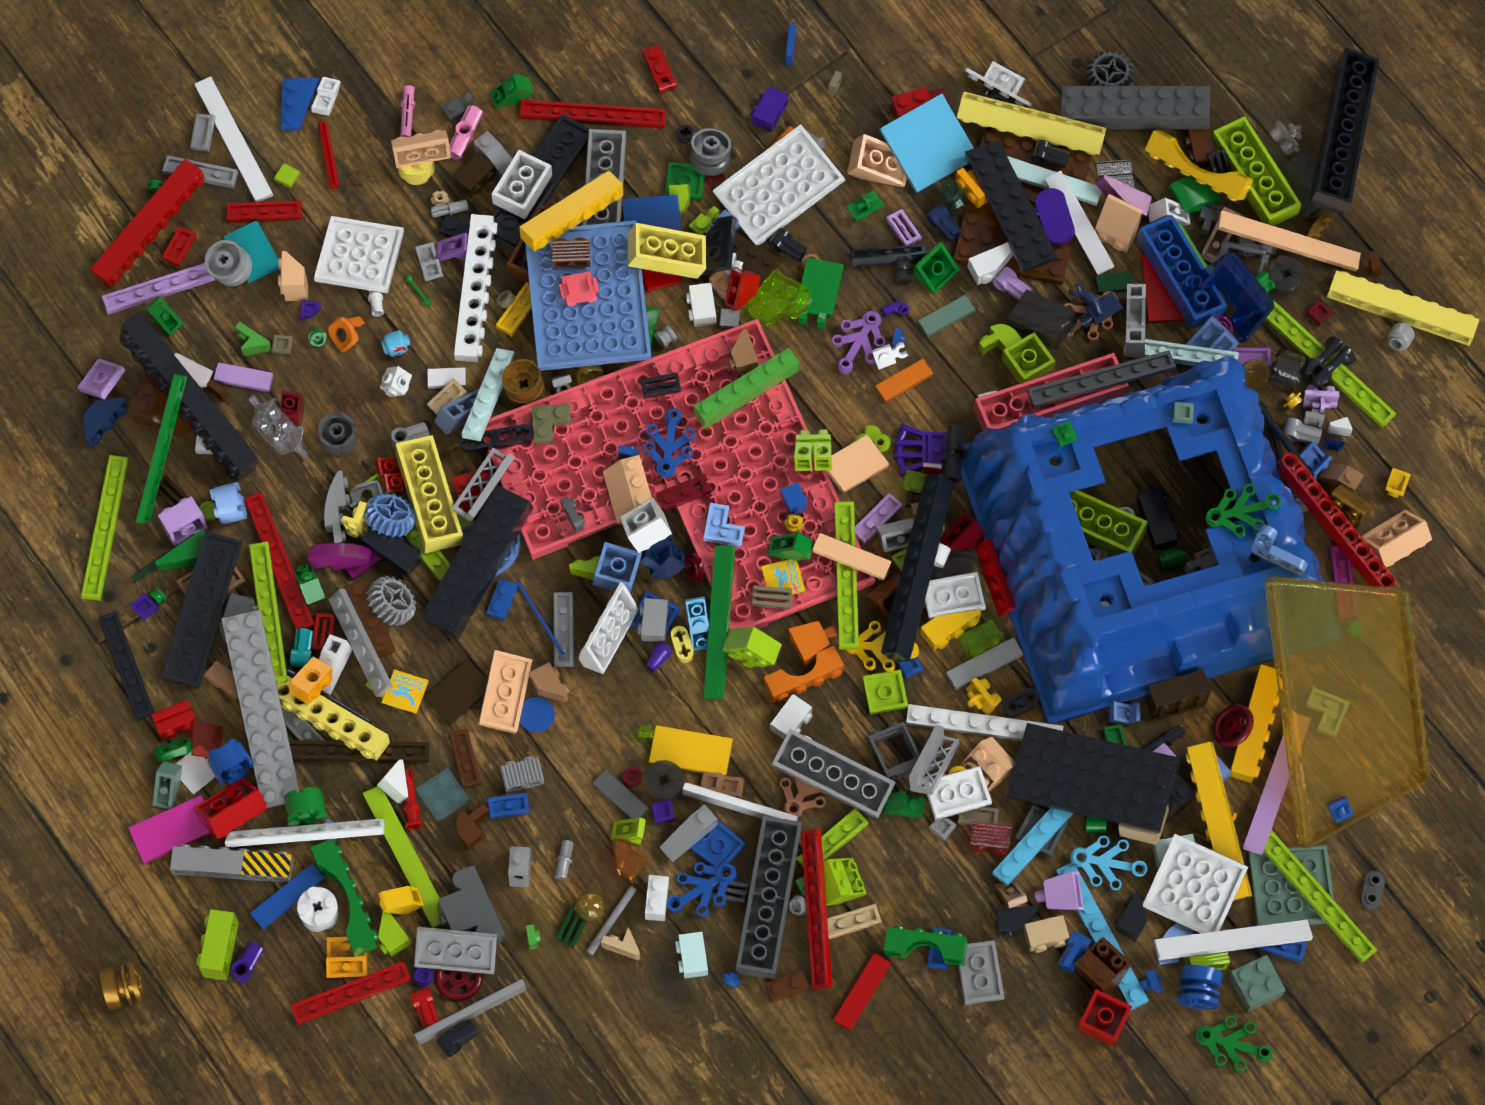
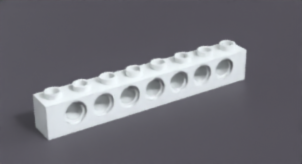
M471 214L454 351L455 361L478 363V357H482L483 345H480V341L484 339L485 328H482V324L487 319V310H484L485 304L489 302V293L486 291L487 286L491 285V275H489V269L493 268L491 251H495L493 234H497L498 226L494 221V216ZM480 234H487V237L483 239L478 237ZM479 251L485 252V254L482 256L476 255V253ZM477 268L483 269L481 273L474 272ZM474 286L481 287V289L478 291L472 290ZM473 303L479 304L475 309L470 308V305ZM470 321L477 322L474 326L467 325ZM469 338H472V339L475 340V341H474L473 343H471V344H467V343L465 342V341H466L467 339H469Z

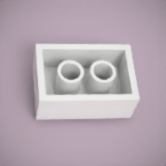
M518 150L492 192L493 204L526 219L552 176L551 165Z

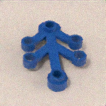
M670 409L666 413V421L668 423L666 441L658 433L656 425L650 424L646 428L647 435L652 437L664 451V458H662L655 451V444L653 442H646L644 444V452L650 455L657 463V473L663 478L673 476L675 467L693 456V449L690 446H685L682 448V453L671 460L673 452L687 442L693 441L696 437L693 429H686L684 435L674 442L676 425L681 421V413L677 409ZM675 413L677 416L672 418L670 415ZM653 428L656 431L654 433H650L649 429ZM688 433H692V434H693L692 437H687L686 435H687ZM652 446L653 449L647 450L646 447ZM686 450L691 452L689 455L684 454ZM669 466V469L664 470L663 467Z
M702 862L696 863L694 871L697 875L702 876L707 873L715 876L708 880L680 873L677 876V881L681 886L691 884L698 887L681 897L677 895L669 897L667 907L671 912L678 913L683 909L684 904L702 894L700 905L696 908V912L701 918L707 917L713 887L719 884L717 895L713 898V902L717 907H723L726 904L725 893L728 883L733 882L737 875L734 866L723 864L717 868L707 866ZM703 866L704 869L702 871H697L698 867ZM725 872H730L728 877H724ZM682 877H687L686 881L681 882L680 879ZM718 898H723L721 903H716ZM679 903L677 908H673V905ZM702 908H705V913H699Z

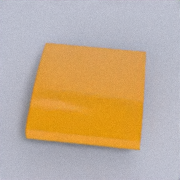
M326 937L327 978L364 977L367 975V952L354 957L347 937Z

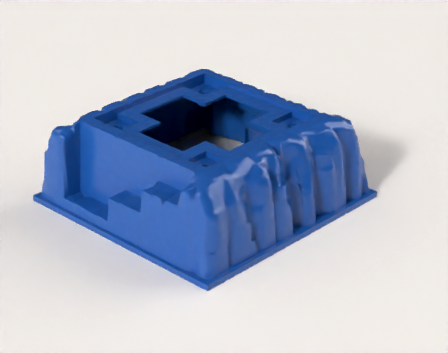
M1225 356L1213 362L1203 360L1185 373L1169 377L1161 384L1152 388L1111 398L1102 404L1093 403L1053 415L1051 418H1044L1035 414L1022 415L1017 422H1012L1008 428L1002 430L987 428L976 435L972 442L963 444L967 451V457L962 460L961 480L975 520L985 533L982 540L992 539L1016 607L1008 614L1023 652L1034 688L1039 693V702L1047 724L1054 725L1108 709L1113 701L1126 704L1143 699L1149 685L1203 669L1208 680L1341 641L1340 632L1331 612L1333 591L1319 573L1320 563L1317 557L1304 542L1305 524L1302 509L1294 502L1291 489L1284 486L1276 469L1275 454L1270 447V442L1263 435L1264 415L1261 413L1262 409L1259 406V394L1246 386V369L1239 360L1230 356ZM1174 402L1194 404L1192 424L1172 422ZM1197 420H1203L1205 424H1199ZM1070 421L1078 439L1059 447L1051 429ZM1166 427L1179 461L1214 451L1217 452L1229 487L1236 492L1235 502L1240 498L1246 484L1254 485L1256 493L1254 496L1249 497L1245 505L1265 501L1268 494H1278L1281 498L1279 509L1275 511L1264 509L1248 513L1247 515L1256 520H1262L1265 525L1273 527L1278 532L1273 545L1307 562L1308 566L1304 574L1299 575L1254 554L1251 548L1257 532L1254 531L1252 526L1238 520L1233 523L1243 525L1246 530V534L1242 538L1236 537L1233 531L1222 525L1205 530L1216 558L1217 566L1144 586L1131 551L1099 561H1093L1069 493L1105 483L1094 447ZM1056 461L1059 465L1053 466L1050 462ZM1248 488L1246 490L1247 493H1251L1253 491L1252 488ZM1272 501L1270 503L1271 506H1275L1277 504L1276 501ZM1257 524L1255 527L1260 529L1262 524ZM1237 529L1236 533L1241 534L1243 529ZM1255 558L1258 560V563H1252L1249 559ZM1107 601L1110 605L1103 606L1100 602Z

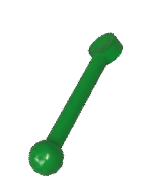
M411 275L406 276L405 280L409 282L417 291V293L423 299L424 305L426 307H429L431 305V300L426 299V297L423 295V293L420 291L417 285L413 282V278Z

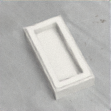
M428 369V389L444 388L453 378L463 388H466V369Z

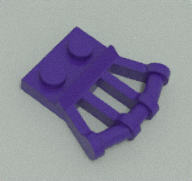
M901 424L899 435L896 441H894V448L896 450L893 458L899 467L900 477L923 469V463L942 464V470H945L942 451L947 448V432L920 431ZM907 434H911L922 440H905ZM903 448H922V453L903 452ZM904 460H922V462L906 467Z

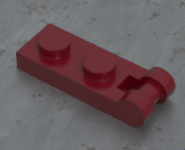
M700 474L691 480L657 492L656 497L662 511H668L712 493L711 486L706 482L708 480L706 475ZM700 485L701 489L696 491L695 486Z

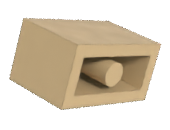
M1063 915L1027 923L1023 928L1029 952L1035 951V953H1040L1047 950L1048 947H1063L1070 938Z

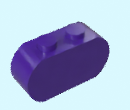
M1055 188L1045 189L1037 196L1035 201L1036 208L1033 209L1038 219L1040 218L1050 243L1056 246L1065 245L1075 235V227L1065 195L1062 191Z

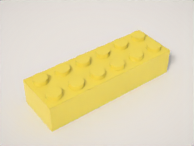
M433 435L396 443L395 455L409 502L412 504V509H414L416 515L415 522L424 552L429 553L462 545L463 533L457 514L452 510L454 506Z

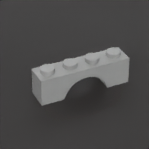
M1127 284L1126 357H1145L1146 284Z

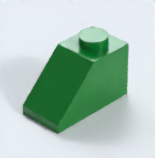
M799 532L773 536L770 539L767 555L795 561L810 559L814 541Z

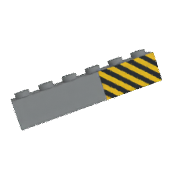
M180 844L179 847L173 846L170 870L173 875L288 883L292 878L294 860L292 855L284 851H279L275 854L269 853L266 850L250 852L248 849L240 848L238 851H233L226 847H219L218 849H210L208 846L191 848L190 845Z

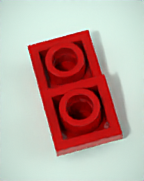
M395 457L377 458L374 460L384 491L387 493L404 492L402 474L397 472Z

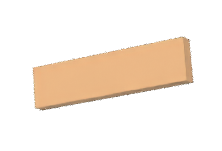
M821 533L812 549V552L882 580L885 579L891 565V561Z

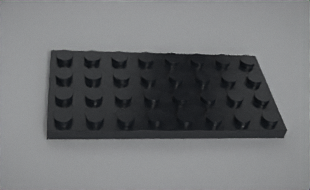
M1027 723L1006 796L1014 800L1160 834L1180 758Z

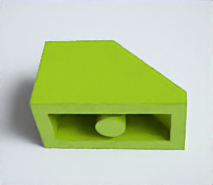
M383 911L378 936L380 944L378 946L385 955L388 953L392 958L409 946L411 942L390 913Z

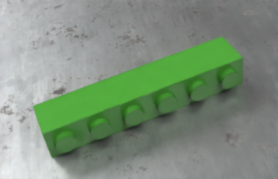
M787 348L694 405L695 417L704 429L708 428L799 372L798 359Z

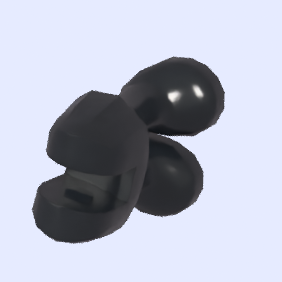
M1329 337L1325 342V350L1316 359L1310 358L1301 372V376L1308 379L1314 373L1316 377L1312 381V385L1318 388L1332 379V373L1342 363L1347 366L1352 365L1356 361V357L1349 346L1346 345L1342 348L1343 342L1340 339ZM1339 352L1328 365H1324L1327 359L1334 353Z

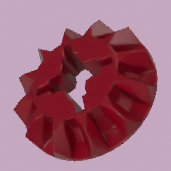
M697 553L688 554L685 558L684 566L686 576L694 584L701 583V580L704 579L703 573L705 572L702 559Z

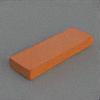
M921 359L875 385V389L886 403L932 377L933 372L924 359Z

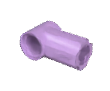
M1004 267L992 280L995 287L1001 291H1007L1020 302L1024 301L1031 292V288L1019 280L1015 272L1009 267Z

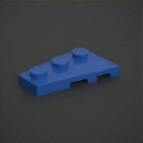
M283 78L281 130L301 129L308 112L307 109L314 98L315 90L320 84V78Z

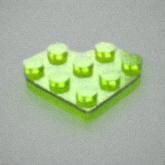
M773 270L758 288L757 294L749 300L748 311L753 320L758 319L761 324L770 326L781 316L791 317L792 319L799 318L808 309L812 298L808 289L803 284Z

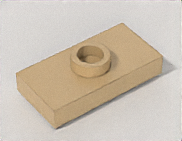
M453 378L427 405L438 415L442 406L465 396L468 392Z

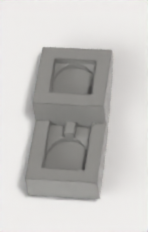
M434 243L416 246L415 249L425 282L443 277L439 259H436Z

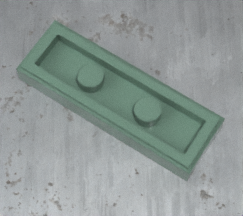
M964 295L918 320V324L928 338L974 313L976 309L968 297Z

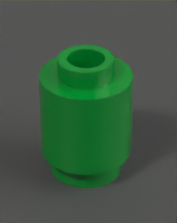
M1179 546L1157 554V562L1160 569L1165 568L1167 570L1182 566L1184 561L1187 560L1184 549L1181 550Z

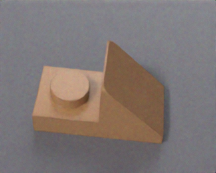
M1015 880L1008 887L1002 882L995 884L1004 907H1023L1024 903L1028 901L1026 894Z

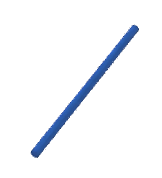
M518 582L517 584L519 589L523 593L524 597L528 601L529 605L533 609L534 613L538 617L539 621L543 625L544 629L548 633L549 637L553 641L559 653L561 654V656H563L565 653L563 652L562 648L560 647L552 632L548 628L547 624L541 617L540 613L536 609L535 605L531 601L525 589L523 588L521 583Z

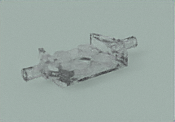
M255 395L249 398L248 401L255 407V414L252 419L253 427L280 456L296 451L302 459H305L309 453L301 445L303 426L296 427L276 406V398L263 403ZM273 425L276 428V433L273 431Z

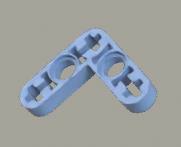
M1262 525L1251 548L1252 552L1295 574L1303 575L1308 566L1307 562L1274 546L1273 544L1278 532L1271 526Z

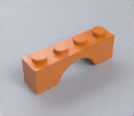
M831 646L816 653V664L809 673L802 676H792L780 669L765 676L764 685L773 703L777 701L784 702L795 693L798 695L805 692L808 687L813 685L816 687L823 684L824 680L828 678L834 679L839 677L844 672V664L836 648Z

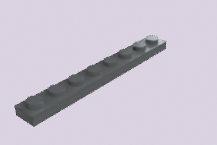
M1170 350L1029 388L1027 389V394L1034 409L1175 370L1176 365Z

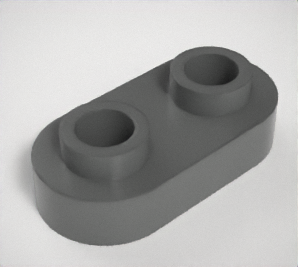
M566 496L560 499L562 508L574 531L577 533L583 530L585 521L581 514L577 515L575 511L577 506L573 498L569 499Z
M1378 871L1369 872L1364 879L1360 903L1368 911L1376 910L1381 904L1385 878ZM1372 878L1378 879V883H1373ZM1368 897H1373L1375 901L1370 902L1368 900Z

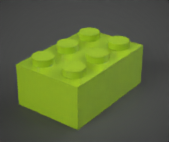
M210 909V914L205 917L204 926L207 928L205 935L202 934L201 937L202 953L198 954L197 966H199V970L205 978L228 981L239 925L233 912Z

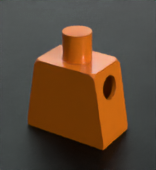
M819 621L796 626L788 630V636L804 667L816 660V653L829 648V640L837 636L833 626L823 630Z

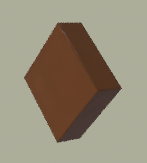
M210 379L206 384L208 391L224 402L227 398L226 390Z

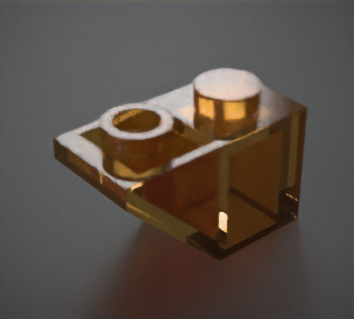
M614 838L612 844L617 873L634 884L647 866L646 856L638 850L635 852L630 849V845L624 840L620 839L618 841Z

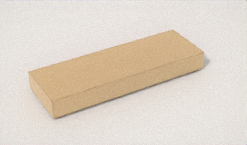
M876 904L827 918L829 940L882 924Z

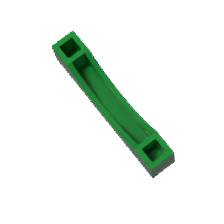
M333 839L310 847L319 872L333 879L343 889L349 900L350 917L346 936L354 957L376 949L375 941L378 940L375 929L370 930L368 924L371 923L367 912L363 913L361 907L364 906L361 896H356L354 890L357 889L354 879H349L347 873L350 870L347 862H342L340 856L343 853L340 845H335Z

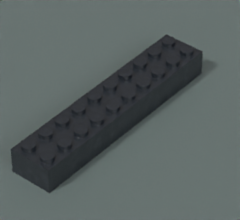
M1346 47L1338 58L1309 204L1344 215L1352 203L1379 58Z
M139 312L123 323L120 331V343L124 348H128L131 351L134 361L136 363L140 362L144 367V373L149 378L152 377L156 388L160 392L163 391L165 393L166 399H168L174 374L187 376L178 414L183 421L189 423L192 433L202 439L201 442L204 448L214 454L213 458L217 464L223 465L226 469V475L231 480L234 479L235 482H239L252 473L258 461L256 455L143 315Z

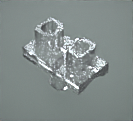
M1280 120L1275 123L1276 127L1269 133L1275 142H1278L1283 137L1286 138L1287 141L1280 146L1285 155L1293 151L1298 153L1301 148L1293 137H1296L1298 140L1302 138L1300 134L1302 130L1301 125L1294 127L1292 123L1288 124L1287 127L1290 129L1288 132Z

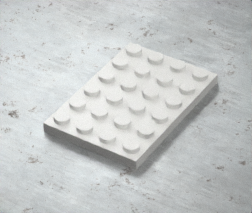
M800 124L715 188L713 193L727 211L739 220V226L757 246L774 235L779 228L786 226L842 184L845 178Z

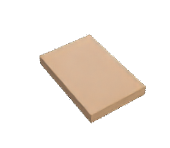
M866 435L832 455V470L825 471L840 491L845 493L886 469L889 463L869 436Z

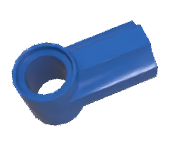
M1074 930L1067 942V948L1058 962V966L1066 972L1073 973L1075 962L1086 953L1092 939Z

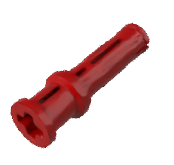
M406 769L405 777L408 797L405 799V806L403 807V813L406 815L407 822L405 828L407 830H415L423 826L419 816L421 809L416 801L413 770Z

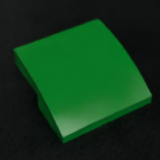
M1193 176L1182 178L1169 185V189L1185 213L1201 211L1204 205L1219 204L1221 198L1217 192L1211 189L1212 186L1198 183Z

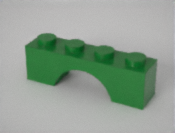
M901 926L887 927L884 945L886 956L906 959L913 949L920 946H930L941 953L945 964L965 966L968 941L964 935L959 933L946 935L941 931L929 933L919 928L905 930Z

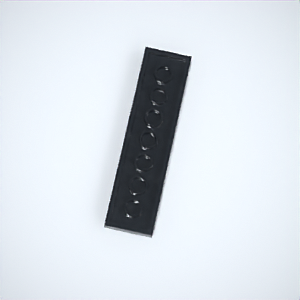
M563 114L559 117L533 155V157L551 165L552 176L526 219L497 207L492 216H494L495 223L498 224L497 234H494L498 239L516 248L521 239L520 226L532 219L540 204L545 206L588 143L589 128Z
M997 140L965 151V157L982 192L985 194V198L1022 273L1057 261V255L1000 141Z
M205 531L161 678L195 688L200 687L243 541Z

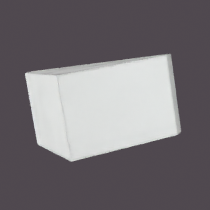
M398 760L377 784L397 803H402L408 797L403 760Z

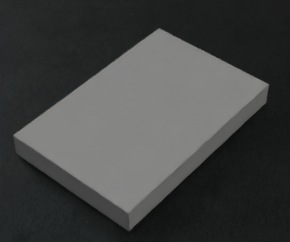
M995 940L968 944L965 966L958 965L964 1005L1004 1000Z

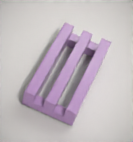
M903 209L886 217V221L903 245H913L916 241L919 242L922 237ZM899 215H900L901 218L904 220V222L906 223V225L908 226V228L910 229V231L913 233V235H914L915 237L912 238V236L909 234V232L907 231L906 227L903 225V223L901 222V220L898 218ZM893 218H894V220L896 221V223L898 224V226L900 227V229L902 230V232H903V233L905 234V236L907 237L908 241H907L906 238L903 236V234L901 233V231L899 230V228L897 227V225L895 224V222L892 220Z

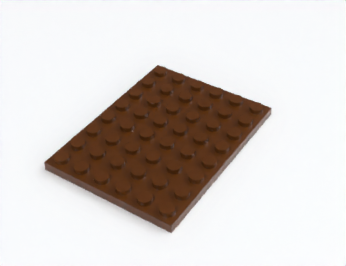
M984 129L980 146L999 140L1008 157L1054 172L1062 171L1063 175L1086 182L1091 155L1079 149L1071 150L1067 146L1052 145L1053 147L1070 152L1066 167H1060L1047 162L1045 164H1038L1031 160L1036 140ZM1020 181L1032 207L1036 208V198L1045 189ZM968 199L961 226L962 232L959 234L954 262L968 265L969 258L1007 243L988 202L977 208ZM1072 240L1061 246L1051 244L1057 255V261L1022 273L1013 255L1004 267H1009L1018 276L1063 285Z

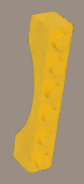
M1161 130L1153 131L1145 148V151L1150 153V157L1156 160L1162 159L1165 161V165L1171 168L1177 167L1183 175L1195 177V181L1198 183L1212 186L1211 189L1213 191L1223 192L1227 194L1228 199L1235 202L1245 199L1253 182V179L1238 171L1219 174L1198 167L1185 156L1176 138Z

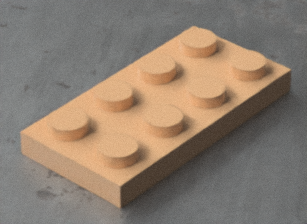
M497 650L493 652L478 725L513 734L517 733L532 659Z

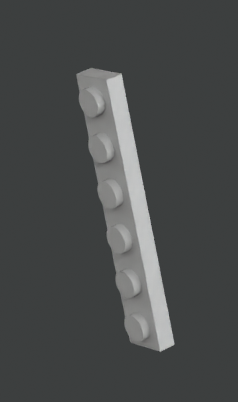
M339 589L328 600L375 696L381 697L392 687V684L346 590Z

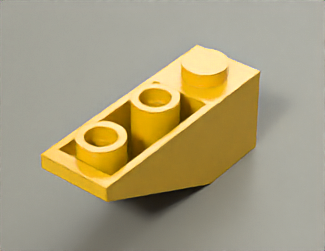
M978 609L936 616L921 627L920 635L933 651L938 648L943 649L949 644V640L954 637L955 639L960 637L969 626L972 628L980 621L981 612Z

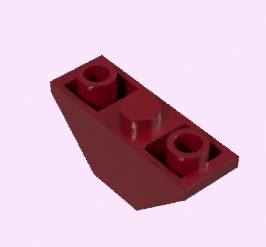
M282 390L277 441L296 445L303 420L305 403L302 394L299 392Z

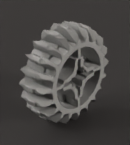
M389 576L378 578L370 585L367 592V600L370 602L368 606L373 608L372 612L377 614V618L380 617L383 623L387 621L389 625L394 624L398 626L409 621L415 613L416 601L413 600L415 596L410 593L411 589H407L406 584H402L401 580H396L394 576L391 578Z

